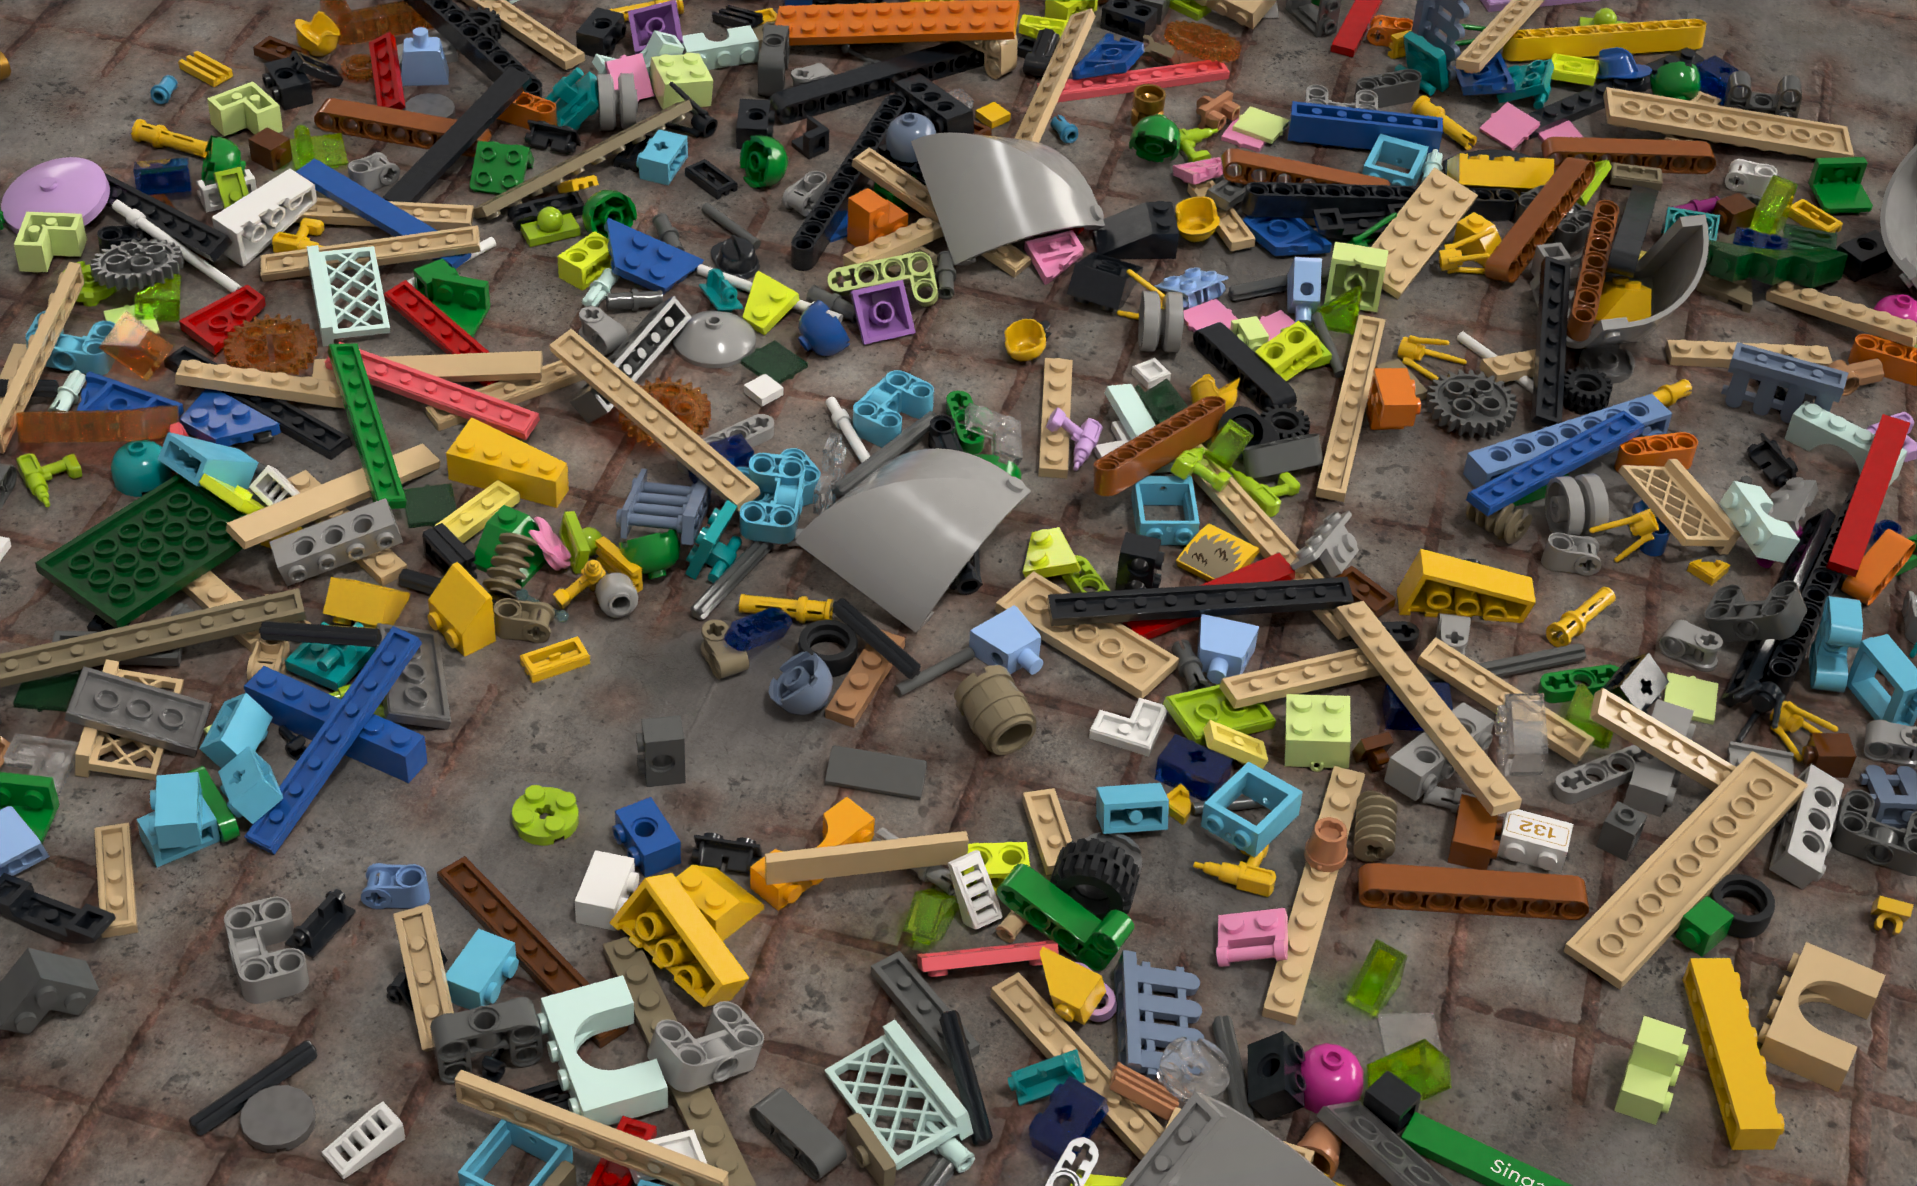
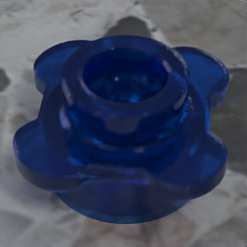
M1882 520L1879 523H1875L1873 528L1875 535L1872 539L1876 543L1887 529H1891L1901 535L1902 528L1895 521Z

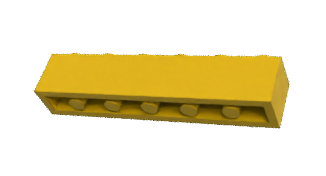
M1690 958L1682 980L1731 1149L1774 1150L1779 1136L1784 1132V1119L1782 1114L1778 1113L1776 1109L1775 1090L1773 1085L1768 1083L1766 1060L1763 1055H1760L1757 1047V1031L1755 1027H1751L1749 1021V1005L1747 1000L1743 999L1741 995L1739 973L1734 972L1730 958Z

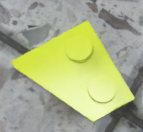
M1023 14L1019 23L1018 33L1036 39L1039 30L1048 28L1059 34L1061 38L1068 20Z
M757 271L742 317L754 330L765 336L800 300L799 294L764 273Z
M1060 527L1032 532L1023 568L1025 578L1033 571L1044 578L1081 571V567Z

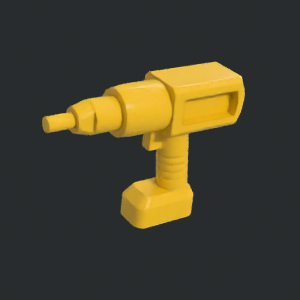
M304 217L300 222L296 235L283 232L276 233L272 237L273 252L307 249V246L315 245L323 247L318 242L310 241V238L307 236L308 234L321 235L325 230L324 222Z
M597 560L588 561L581 570L580 578L565 590L558 589L552 594L554 601L562 610L586 587H589L591 591L596 590L597 583L606 575L600 562Z
M1269 844L1256 857L1240 850L1241 853L1250 857L1247 863L1240 861L1239 865L1222 862V864L1205 862L1203 864L1194 861V868L1202 869L1204 873L1218 877L1219 881L1236 885V889L1269 897L1274 891L1275 871L1259 867L1263 858L1267 855Z

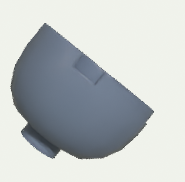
M905 113L896 117L890 123L886 132L887 151L889 150L891 157L898 161L917 162L911 141L923 136L936 134L934 124L926 116L918 113Z
M808 651L801 652L787 660L779 668L783 673L778 680L773 677L770 682L768 691L770 698L782 709L795 715H806L822 709L828 702L833 685L832 675L826 663L816 653L813 652V655H811Z

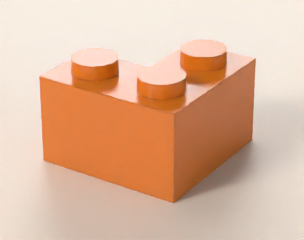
M869 188L848 198L847 241L855 247L864 246L873 242L878 237H884L901 227L908 226V213Z
M1374 368L1365 411L1371 430L1404 429L1407 426H1414L1416 415H1419L1421 412L1420 398H1416L1415 381L1410 379L1407 368Z

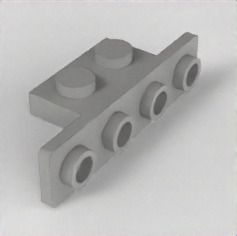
M1348 510L1342 514L1336 511L1323 519L1324 524L1314 530L1315 535L1305 541L1306 546L1295 553L1297 557L1291 563V568L1296 570L1315 561L1319 557L1331 577L1341 574L1359 551L1355 537L1348 533L1344 526L1352 516L1350 511Z

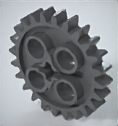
M144 238L140 242L132 239L128 243L122 241L120 246L110 245V250L102 249V254H95V259H91L92 264H90L92 277H94L95 282H99L100 286L106 285L108 289L116 286L117 290L123 287L131 290L137 286L139 289H143L147 285L154 287L155 282L165 283V278L173 279V274H180L179 269L184 268L183 254L180 247L175 246L174 242L168 244L167 240L158 242L157 238L151 241H147V238Z
M1459 369L1458 375L1448 371L1447 377L1440 374L1438 380H1432V385L1428 387L1425 404L1428 405L1427 412L1432 413L1431 419H1439V426L1447 424L1449 432L1457 429L1460 436L1464 432H1468L1470 438H1473L1474 433H1478L1482 438H1485L1486 432L1495 436L1496 430L1503 433L1505 427H1511L1512 421L1515 420L1518 402L1515 401L1516 395L1510 394L1512 388H1503L1504 381L1495 382L1494 375L1486 378L1484 377V372L1475 375L1474 371L1470 369L1469 374H1465Z

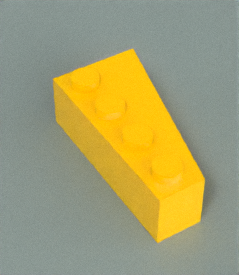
M1459 153L1447 160V176L1461 185L1472 188H1505L1515 191L1518 196H1520V192H1528L1540 185H1545L1554 174V159L1523 157L1519 158V161H1514L1512 156L1494 157V160H1489V155L1479 154L1468 157V154Z
M472 417L446 452L448 478L452 481L486 489L499 480L519 492L520 499L558 508L569 490L568 465L566 462Z
M1420 549L1397 588L1399 615L1410 616L1412 611L1424 612L1425 617H1437L1438 613L1466 617L1483 616L1485 621L1523 623L1536 603L1531 577Z
M673 873L644 878L609 922L616 930L622 929L630 936L629 941L634 946L644 948L653 956L652 962L660 969L666 968L674 975V981L703 1007L715 1005L722 1001H731L749 980L748 975Z

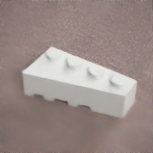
M288 169L212 217L214 229L228 235L233 242L223 254L244 268L272 243V237L276 233L284 232L317 202L315 184L292 169Z

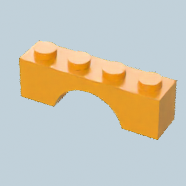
M846 797L823 814L824 840L815 848L872 842L875 818ZM774 849V850L771 851L770 853L783 852V851ZM765 856L750 867V889L777 911L788 903H794L803 892L823 881V879L766 885Z

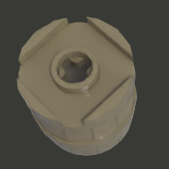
M990 665L984 667L986 673L977 677L974 672L959 684L954 692L955 705L960 713L966 717L972 732L979 738L987 750L997 755H1007L1019 750L1032 739L1037 728L1036 718L1028 705L1026 697L1015 686V682L1007 668L1001 665Z

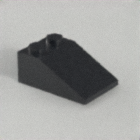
M1156 201L1142 203L1103 219L1105 226L1098 230H1092L1097 253L1116 259H1176L1179 230L1172 202Z
M1092 252L1075 263L1067 294L1074 296V300L1077 302L1089 304L1090 301L1099 304V308L1102 310L1114 312L1124 306L1137 282L1127 274V270L1131 269L1140 276L1143 267Z

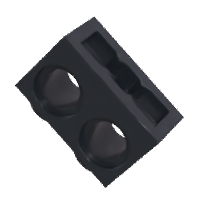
M1109 0L1102 7L1100 28L1144 42L1143 36H1150L1156 29L1158 8L1134 0Z
M1125 533L1119 554L1115 591L1160 588L1162 574H1157V570H1162L1165 553L1160 552L1161 539Z

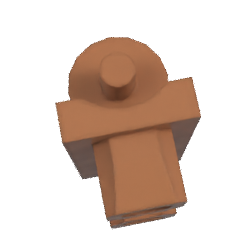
M1227 90L1215 99L1209 96L1199 98L1196 103V113L1201 115V122L1197 128H1218L1219 131L1226 124V118L1231 121L1238 119L1241 106L1232 102L1233 93Z

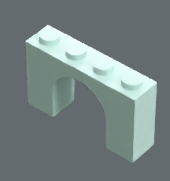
M623 975L541 998V1013L537 1014L542 1035L547 1034L550 1040L547 1042L550 1060L552 1063L558 1062L560 1070H557L562 1091H569L571 1098L568 1099V1106L571 1112L608 1126L620 1122L622 1116L635 1118L668 1108V1086L657 1059L617 1070H601L588 1065L577 1054L579 1047L590 1037L634 1024V1002Z

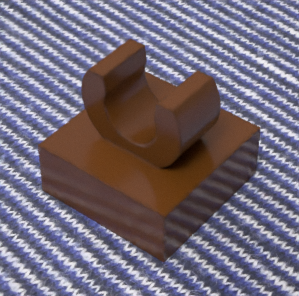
M1389 732L1361 739L1352 750L1355 762L1367 760L1372 773L1384 770V764L1389 763L1387 751L1393 745V739Z

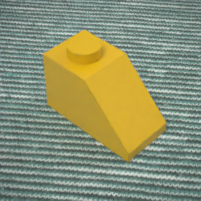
M1473 212L1457 222L1453 243L1490 228L1496 229V227L1483 216ZM1496 229L1494 233L1456 248V250H1461L1464 255L1484 253L1491 255L1502 240ZM1487 259L1474 261L1485 267Z
M1042 947L1039 953L1055 1012L1066 1021L1072 1022L1075 1020L1085 1025L1106 993L1102 975Z

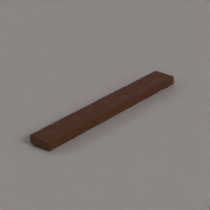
M466 856L437 872L438 881L487 932L515 942L516 958L519 960V965L549 996L590 985ZM628 1026L596 1034L590 1037V1039L601 1049L627 1032Z

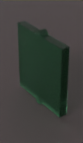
M775 340L762 348H756L755 352L741 359V364L760 377L763 374H767L778 384L787 379H793L794 375L808 367L806 361Z
M452 483L434 486L426 484L424 487L403 489L407 500L406 514L409 528L434 527L457 510Z
M82 669L21 683L13 702L14 708L37 709L38 712L43 710L67 712Z

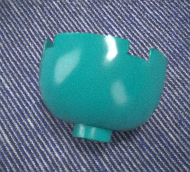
M134 440L118 448L111 463V476L116 489L124 495L142 497V492L151 491L173 477L172 469L158 460L162 447L153 441Z

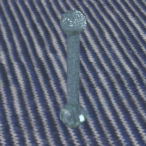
M525 589L516 592L518 600L541 602L529 596L528 591ZM554 608L555 616H557L560 622L568 620L569 614L567 611H558Z

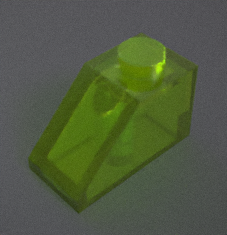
M1774 174L1755 210L1749 231L1774 240L1786 224L1798 184Z
M932 888L915 891L903 931L911 933V939L922 944L931 945V941L943 940L959 909L957 898Z
M1425 1038L1367 1064L1368 1088L1386 1071H1390L1422 1095L1420 1101L1452 1088L1450 1059Z

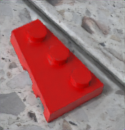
M245 285L179 320L180 329L216 355L266 306L265 297L249 285Z

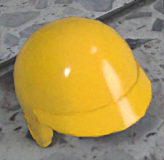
M318 11L314 14L311 22L302 19L295 20L297 43L301 48L309 50L311 56L321 57L334 51L338 43L340 31L324 12Z
M1197 196L1180 201L1175 206V217L1179 234L1188 241L1200 242L1208 239L1213 235L1220 223L1215 202L1209 197Z
M1210 374L1203 375L1202 378L1198 379L1189 388L1192 404L1204 397L1217 396L1226 401V412L1233 408L1236 403L1237 387L1240 378L1218 389L1215 379Z

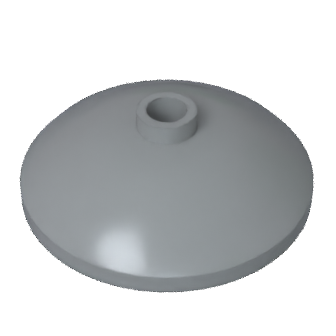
M716 310L703 311L691 315L690 320L673 338L675 352L686 362L703 368H725L741 363L752 354L756 345L755 331L747 321L733 313Z

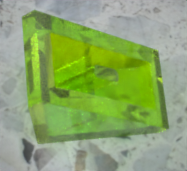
M173 274V279H164L165 283L158 282L154 284V287H149L135 294V318L138 320L156 319V321L179 322L181 275Z
M1360 285L1317 308L1316 312L1322 314L1329 331L1354 335L1363 290Z
M1229 419L1209 440L1204 455L1228 471L1254 435L1232 419Z
M1584 683L1578 684L1565 720L1595 738L1592 743L1593 746L1602 749L1609 748L1614 732L1590 719L1594 696Z
M1376 939L1345 1000L1377 1017L1399 988L1408 955Z

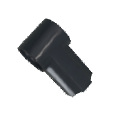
M1048 28L1039 30L1032 51L1028 52L1023 64L1024 74L1043 77L1060 40L1059 34Z
M937 415L931 419L928 437L930 449H951L963 452L955 433L956 424L953 418L947 415Z

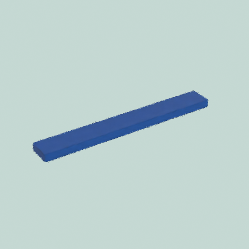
M315 158L296 171V173L315 184V190L394 237L437 231ZM471 253L432 259L437 261L443 258L450 267L456 269L471 258Z
M1623 410L1468 492L1466 501L1486 516H1489L1547 485L1550 479L1562 477L1642 434L1645 425Z
M392 626L279 786L283 799L250 827L244 836L247 842L273 855L276 854L421 646L422 642L419 637Z

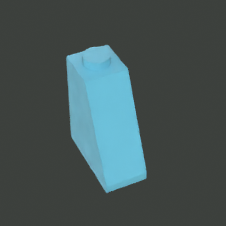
M169 432L158 457L159 461L196 486H201L199 481L205 473L235 488L239 485L244 489L249 488L259 463L239 449Z

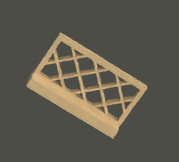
M1668 459L1665 466L1622 465L1618 471L1682 546H1713L1720 555H1728L1741 534L1727 514L1678 459Z
M106 659L102 670L105 673L157 688L174 689V693L178 694L182 693L184 686L183 679L119 669V661ZM84 726L75 753V776L89 778L90 771L156 781L165 749L146 745L145 743L125 737L113 740L107 732ZM133 741L139 750L126 755L120 747ZM113 751L119 757V759L113 762L99 760L101 755ZM146 756L152 762L151 768L139 767L133 761Z

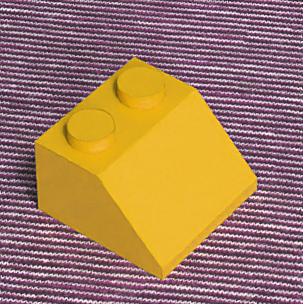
M1626 276L1613 277V281L1604 282L1594 324L1604 319L1627 317L1628 322L1651 317L1652 289L1641 285L1640 281H1630L1629 277Z
M458 562L452 564L428 599L429 614H427L430 626L435 631L439 630L443 634L448 645L451 648H456L466 657L496 641L492 596Z
M331 577L323 614L333 616L332 622L344 625H351L352 621L361 622L364 627L376 628L377 623L394 625L407 604L411 593L358 580Z
M691 865L676 877L722 941L764 910L762 902L717 868Z

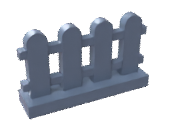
M1417 0L1411 31L1418 36H1423L1427 42L1441 48L1445 52L1448 82L1455 80L1457 72L1450 64L1451 61H1455L1461 55L1460 48L1455 44V40L1465 37V29L1459 23V20L1469 16V7L1463 0ZM1443 8L1452 14L1451 17L1443 11ZM1439 29L1447 34V38L1439 32Z
M1737 342L1728 372L1733 373L1730 386L1724 385L1721 394L1726 395L1725 402L1729 407L1737 408L1741 406L1743 400L1754 403L1753 411L1757 415H1766L1769 413L1770 408L1781 410L1780 418L1782 421L1790 423L1793 413L1802 405L1805 393L1816 396L1814 404L1830 412L1833 401L1838 403L1840 401L1849 372ZM1750 378L1761 381L1757 393L1746 391ZM1777 386L1788 388L1785 401L1774 398Z
M1868 765L1864 774L1860 775L1859 781L1861 785L1868 786L1870 795L1874 799L1871 817L1876 818L1875 821L1898 829L1905 828L1911 814L1917 811L1916 771L1908 766H1900L1897 768L1895 775H1886L1883 768L1877 765ZM1892 786H1898L1902 795H1895Z
M1123 950L1114 970L1115 998L1117 1002L1118 1062L1138 1073L1146 1074V1077L1151 1080H1155L1156 1075L1180 1078L1181 1084L1190 1085L1192 1080H1200L1206 1071V1064L1202 1059L1190 1056V1051L1196 1052L1200 1050L1204 1042V1035L1197 1029L1188 1028V1023H1196L1202 1014V1007L1195 1001L1186 1000V995L1192 996L1196 994L1200 986L1199 978L1192 973L1184 972V967L1176 966L1174 971L1150 967V962L1142 961L1139 966L1137 965L1136 952ZM1152 990L1173 993L1175 998L1152 995ZM1153 1018L1177 1021V1026L1154 1023ZM1155 1047L1179 1050V1055L1157 1052Z

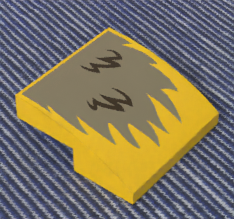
M1209 523L1188 543L1176 559L1178 567L1209 582L1252 564L1260 549Z

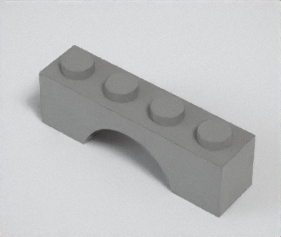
M1657 699L1651 717L1692 740L1696 725L1690 722L1694 710ZM1659 759L1652 762H1636L1623 804L1661 817L1664 805L1669 807L1672 805L1676 788L1671 787V783L1678 785L1681 772Z

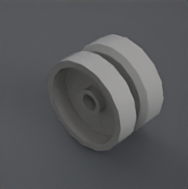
M620 73L618 76V90H614L611 74H597L600 131H613L615 129L616 114H620V125L623 130L636 124L638 98L637 89H635L634 74Z
M1142 291L1138 322L1139 351L1154 352L1158 346L1160 335L1163 351L1178 353L1181 347L1184 328L1182 293L1167 292L1163 298L1161 309L1160 296L1157 291Z
M1591 473L1575 476V478L1562 476L1550 479L1545 493V512L1551 533L1561 532L1568 535L1590 536L1593 538L1603 536L1606 530L1595 533L1589 532L1591 527L1599 526L1609 521L1608 495L1604 483L1598 475Z

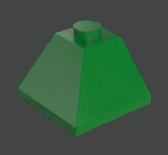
M503 505L486 522L474 553L476 568L487 572L488 568L494 567L491 564V558L499 556L495 552V547L502 544L499 541L500 534L516 533L532 538L528 532L530 530L540 531L538 525L528 514ZM539 545L527 547L534 553V556L524 557L523 559L530 564V567L520 568L519 570L526 575L525 580L516 579L515 581L522 588L547 562Z

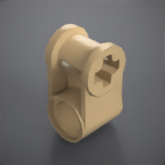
M259 633L255 648L249 657L247 665L248 681L263 666L286 675L285 660L291 655L289 642L263 640Z

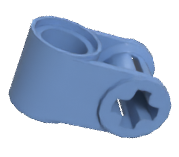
M376 863L367 868L366 878L368 882L366 888L361 893V901L366 906L373 909H411L429 902L430 891L426 871L420 865Z

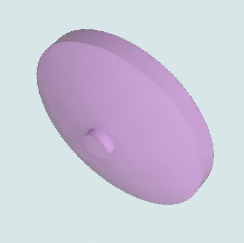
M77 157L58 158L36 165L14 180L3 196L1 211H3L7 225L17 235L26 212L82 214L85 226L96 218L105 207L110 195V185L104 171L96 163Z

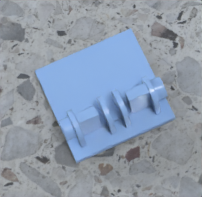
M1194 267L1185 270L1183 275L1167 277L1163 283L1154 287L1167 292H1181L1183 296V309L1186 310L1222 296L1226 288L1221 281L1228 279V276L1217 274L1216 271H1202L1200 268Z

